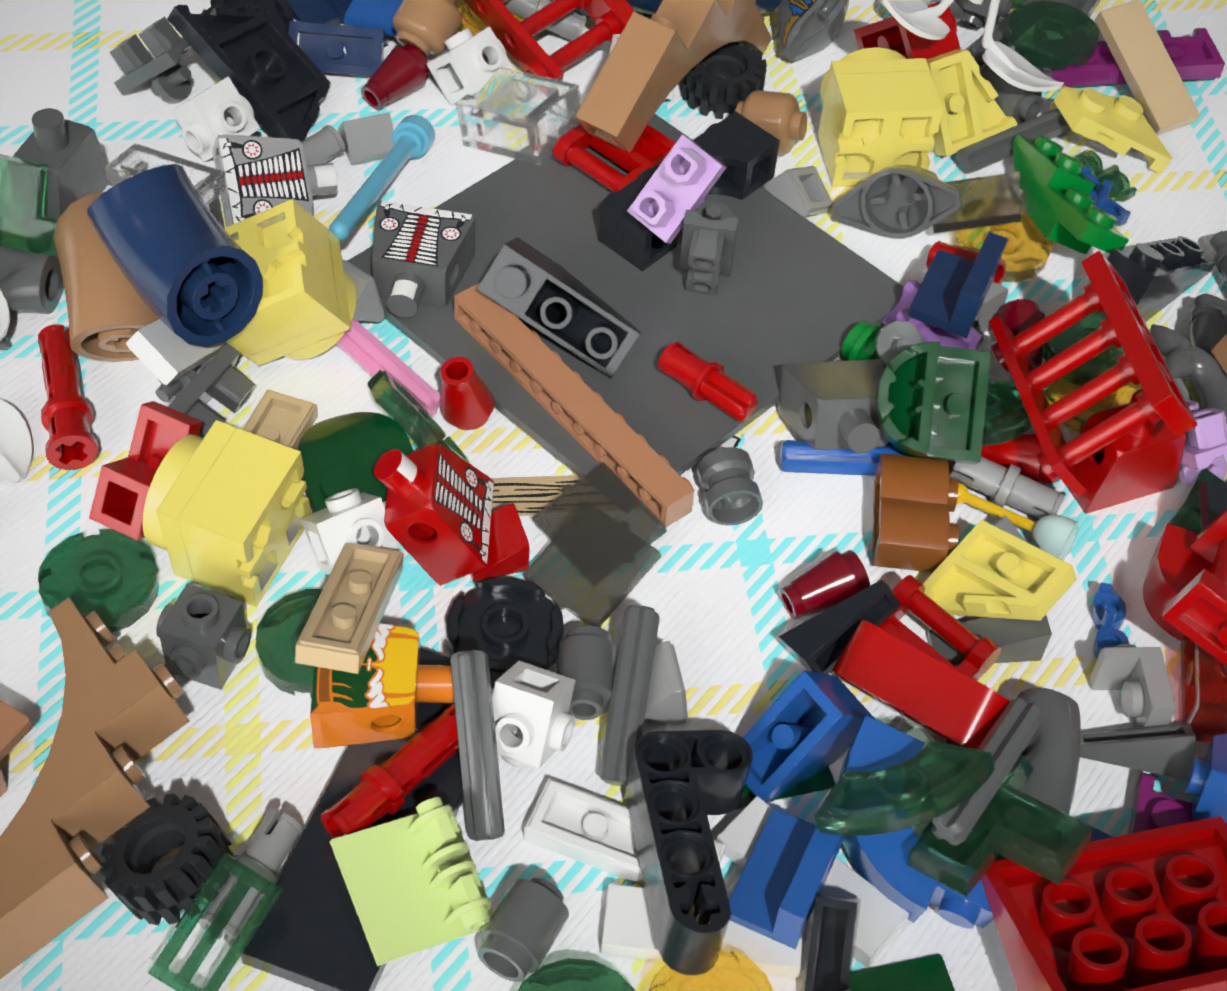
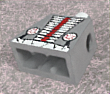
M227 134L217 136L212 153L226 227L291 199H294L312 214L314 211L312 196L337 193L338 183L334 164L306 165L303 144L300 140Z

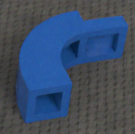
M866 715L846 754L837 784L836 805L852 812L843 840L845 850L852 865L860 876L871 883L886 898L910 913L908 920L913 923L927 910L929 903L938 907L937 914L956 926L973 929L977 925L984 928L994 917L982 880L933 855L920 842L908 819L906 810L907 786L925 742Z

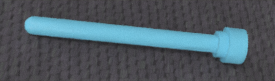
M408 115L396 126L392 133L394 146L329 226V230L336 235L339 241L345 240L408 159L422 157L432 146L435 140V131L432 124L426 118L420 115Z

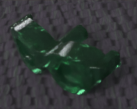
M1085 150L1074 156L1084 167L1089 166L1091 168L1090 173L1098 179L1101 186L1104 181H1110L1113 184L1107 197L1108 199L1125 202L1135 196L1137 189L1135 187L1130 188L1129 179L1119 171L1117 165L1114 164L1103 170L1102 160L1093 150Z

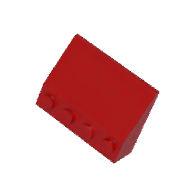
M1221 816L980 864L979 874L1018 991H1227V824Z

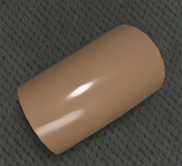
M104 192L91 193L68 206L59 217L53 236L65 289L71 350L79 356L97 361L122 362L140 360L128 348L126 343L138 330L159 318L129 283L90 221L87 209Z

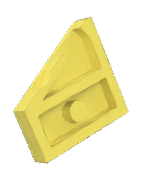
M956 49L926 60L943 106L938 132L933 134L936 156L947 157L955 154L964 147L1018 125L1014 117L1005 116L994 99L998 96L991 83L981 76L980 68L968 50Z
M1063 86L1054 98V103L1072 131L1090 140L1098 141L1123 156L1132 147L1144 154L1149 163V168L1156 172L1162 173L1173 159L1142 114L1144 112L1142 106L1133 98L1125 95L1120 97L1105 95L1092 88L1081 90Z
M981 519L928 577L923 585L925 586L924 593L951 615L1041 621L1077 578L1071 564Z

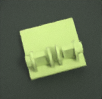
M440 797L431 798L420 803L416 807L417 814L331 839L330 841L377 966L482 931L494 913L491 902L487 898L476 871L475 863L469 854L468 846L454 817L453 809L449 804L443 805Z

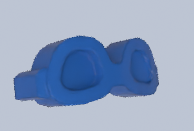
M1089 166L1083 167L1081 173L1096 184L1089 195L1095 200L1093 206L1113 215L1117 219L1115 226L1125 225L1131 212L1126 211L1121 205L1107 198L1113 184L1110 181H1104L1101 186L1098 179L1090 173L1091 168Z
M1100 583L1091 607L1093 623L1098 629L1093 647L1096 658H1098L1103 648L1129 644L1126 634L1118 630L1123 625L1126 616L1125 602L1121 597L1112 593L1113 586L1108 583Z

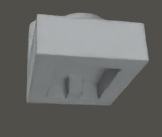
M1121 644L1111 648H1103L1100 651L1089 678L1092 690H1122V709L1126 717H1132L1134 728L1169 725L1177 707L1161 647H1136L1131 644Z

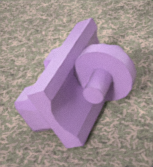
M682 134L627 212L665 243L671 244L683 227L686 209L695 211L701 207L705 201V196L727 167L704 151L690 137Z
M1187 399L1185 401L1198 426L1185 433L1186 442L1178 475L1181 482L1188 489L1199 492V486L1205 481L1223 482L1225 479L1227 462L1224 455H1227V423L1223 410L1217 408L1199 410L1198 402Z

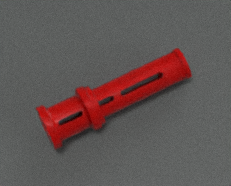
M52 324L43 328L38 334L44 385L47 395V402L41 409V423L45 430L49 432L45 453L48 462L54 467L63 470H78L91 464L98 456L97 441L89 431L93 412L89 402L81 396L75 352L71 350L69 328L63 331L64 325Z

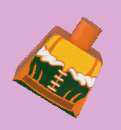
M380 623L358 674L315 667L310 709L313 747L330 748L412 737L416 733L418 702L454 703L451 666L420 665L419 633L412 628Z

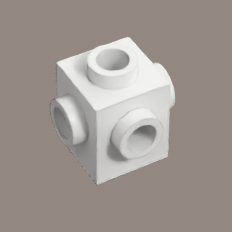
M490 26L475 34H472L469 27L456 33L444 41L448 50L426 63L450 105L474 94L478 100L490 95L502 87L498 78L513 69L506 56L503 44L496 38Z
M229 76L171 110L182 128V135L186 144L192 151L199 154L203 162L213 158L212 149L218 135L250 136L261 129L254 118L252 106L246 98L238 93Z
M358 488L344 490L325 499L327 508L300 518L319 570L326 575H330L345 543L348 542L400 551L397 540L389 533L384 523L386 501L382 502L379 496L364 492L360 493Z
M518 661L495 681V686L492 688L497 752L505 762L517 767L540 769L557 750L563 752L566 749L575 726V716L568 714L575 679Z

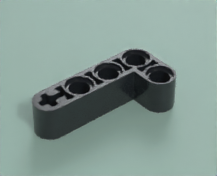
M656 731L643 735L635 744L625 787V798L658 950L663 962L672 970L683 975L696 976L705 974L715 966L731 917L730 903L707 815L727 814L738 807L751 767L753 752L749 743L740 735L731 731Z

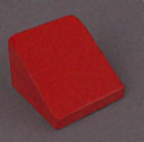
M514 503L502 506L491 513L487 567L470 574L473 583L529 570V541Z

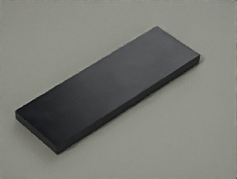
M420 648V665L451 666L450 657ZM490 671L492 689L495 686V681L502 675ZM418 702L415 735L438 718L453 703ZM415 735L406 739L348 746L240 952L243 964L315 991L375 990L387 963L377 966L331 847L330 841L333 838L325 829L321 821V814L351 792L361 782L360 776L366 769L372 765L380 766ZM459 749L429 777L412 789L405 797L406 802L402 808L394 814L386 813L369 828L417 814L416 807L420 803L435 797H440L443 805L449 804L456 818L464 801Z

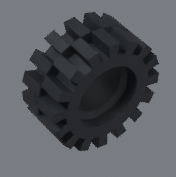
M739 41L727 43L711 52L681 80L680 90L683 101L688 100V106L692 110L700 106V114L706 117L710 111L716 112L715 119H723L724 113L731 115L735 112L738 103L742 100L745 101L752 91L764 90L767 62L766 59L762 60V52L759 49L752 52V44L746 42L743 46L738 45Z
M175 793L165 794L163 805L155 797L147 800L150 807L144 813L131 820L125 829L120 828L112 834L116 844H104L101 855L107 860L102 863L103 868L100 869V873L106 879L104 883L139 920L144 918L152 925H159L162 917L169 925L180 922V911L183 909L190 917L199 913L201 909L197 901L204 896L211 903L219 893L212 885L215 881L226 884L230 873L224 865L232 864L234 853L229 848L232 845L229 836L201 802L197 803L193 797L184 795L182 800H180ZM183 845L181 851L171 863L151 873L158 860L173 848Z

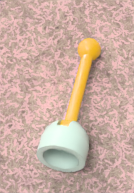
M958 483L956 505L966 503L1000 519L1006 515L1012 524L1032 532V541L1035 547L1063 561L1065 560L1076 539L1080 525L1079 522L1057 514L1043 516L1035 522L969 493L964 484Z

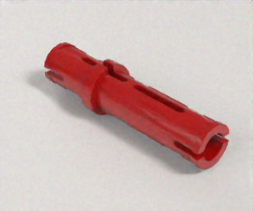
M455 702L403 745L391 758L380 766L372 765L366 769L360 776L361 782L345 797L321 814V821L333 839L368 829L386 813H396L404 806L406 802L405 797L412 789L456 753L459 749Z

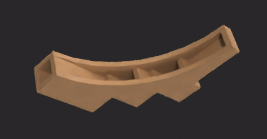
M663 0L656 14H653L650 19L633 12L575 115L576 119L589 134L630 153L645 127L669 93L708 54L727 43L739 41L742 45L749 42L753 45V50L759 49L764 54L772 37L764 23L765 18L756 7V0Z
M67 598L49 611L61 639L66 673L61 717L49 755L31 791L0 836V979L109 898L95 875L97 871L103 868V864L93 849L150 807L136 785L145 778V775L135 761L190 721L175 700L185 692L163 662L151 669L136 649L127 655L118 643L108 648V645L114 642L116 637L95 610L84 616L70 598Z

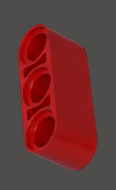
M861 620L831 671L860 691L973 755L1010 702L982 683L865 620Z

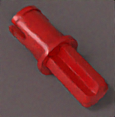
M679 341L669 344L661 354L658 369L690 389L692 397L699 402L708 400L738 421L747 420L752 412L756 410L758 400L755 393L725 374L724 367L720 363L705 361L684 347Z

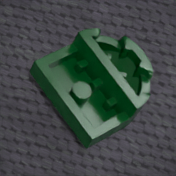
M932 341L915 344L895 356L882 371L876 390L877 417L887 439L898 450L913 457L975 465L980 463L991 352L940 346V342Z
M354 412L318 422L303 434L298 445V451H301L304 474L301 480L306 482L307 489L305 494L309 498L312 513L327 508L325 499L352 488H358L360 493L364 492L379 496L382 502L386 501L388 487L375 477L374 468L382 455L393 449L401 451L405 456L414 452L405 430L398 422L380 413Z

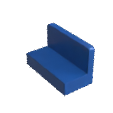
M827 802L816 826L781 810H772L729 899L730 921L796 950L815 907L816 896L821 893L842 846L852 812Z

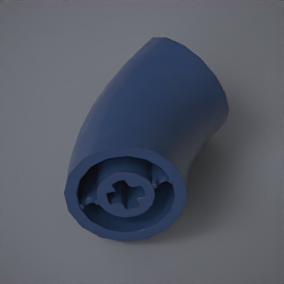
M169 164L143 171L108 189L88 207L87 215L129 283L157 317L187 343L207 347L226 342L243 331L255 316L263 295V276L257 262L220 225L195 189L183 166Z

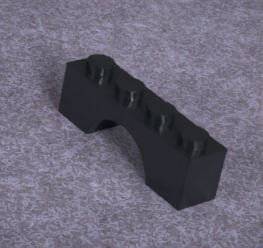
M736 111L719 123L710 125L703 134L693 140L704 151L727 167L707 194L725 195L743 200L774 178L780 140ZM663 161L653 168L645 169L638 178L619 191L610 193L601 202L599 208L598 241L641 271L647 269L677 246L678 234L671 244L665 243L627 212Z

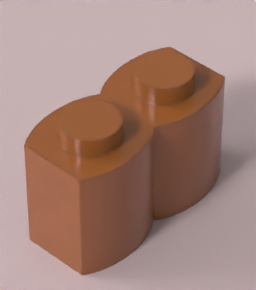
M881 453L874 478L873 566L933 573L957 547L959 526L956 523H950L949 512H954L956 508L958 480L949 478L948 461Z

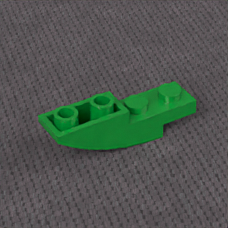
M1017 134L1013 141L1016 181L1026 210L1043 235L1051 241L1085 255L1091 246L1109 254L1113 248L1126 246L1129 239L1114 227L1117 219L1101 208L1093 206L1095 200L1089 195L1096 184L1081 173L1084 165L1075 158L1063 153L1064 148L1047 137L1038 135L1036 140L1033 141Z

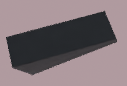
M880 580L778 637L790 654L808 671L829 674L861 620L868 621L879 627L901 607V604L889 585Z
M823 893L816 896L804 991L849 990L861 899Z

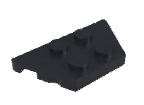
M179 4L174 6L167 20L220 80L229 76L238 93L246 98L252 106L254 118L272 138L297 139L301 142L305 140L310 127L316 120L320 110L319 105L325 98L331 82L268 11L247 10L245 12H238L231 8L214 7L210 15L192 14L188 5Z

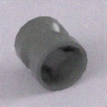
M726 447L711 451L698 463L697 472L703 490L707 492L705 495V505L710 519L717 524L730 526L748 522L756 517L762 510L763 500L757 483L753 481L755 470L749 453L741 448Z

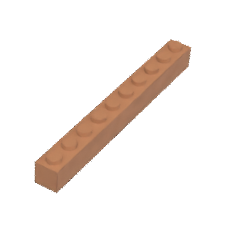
M480 283L454 295V319L663 528L668 527L692 512L695 490L690 481L685 477H681L670 466L664 456L658 455L648 445L646 439L641 434H637L625 422L620 413L614 412L604 402L598 392L593 391L585 384L579 373L572 371L562 361L559 354L548 348L541 341L539 335L535 331H531L520 320V317L477 290Z

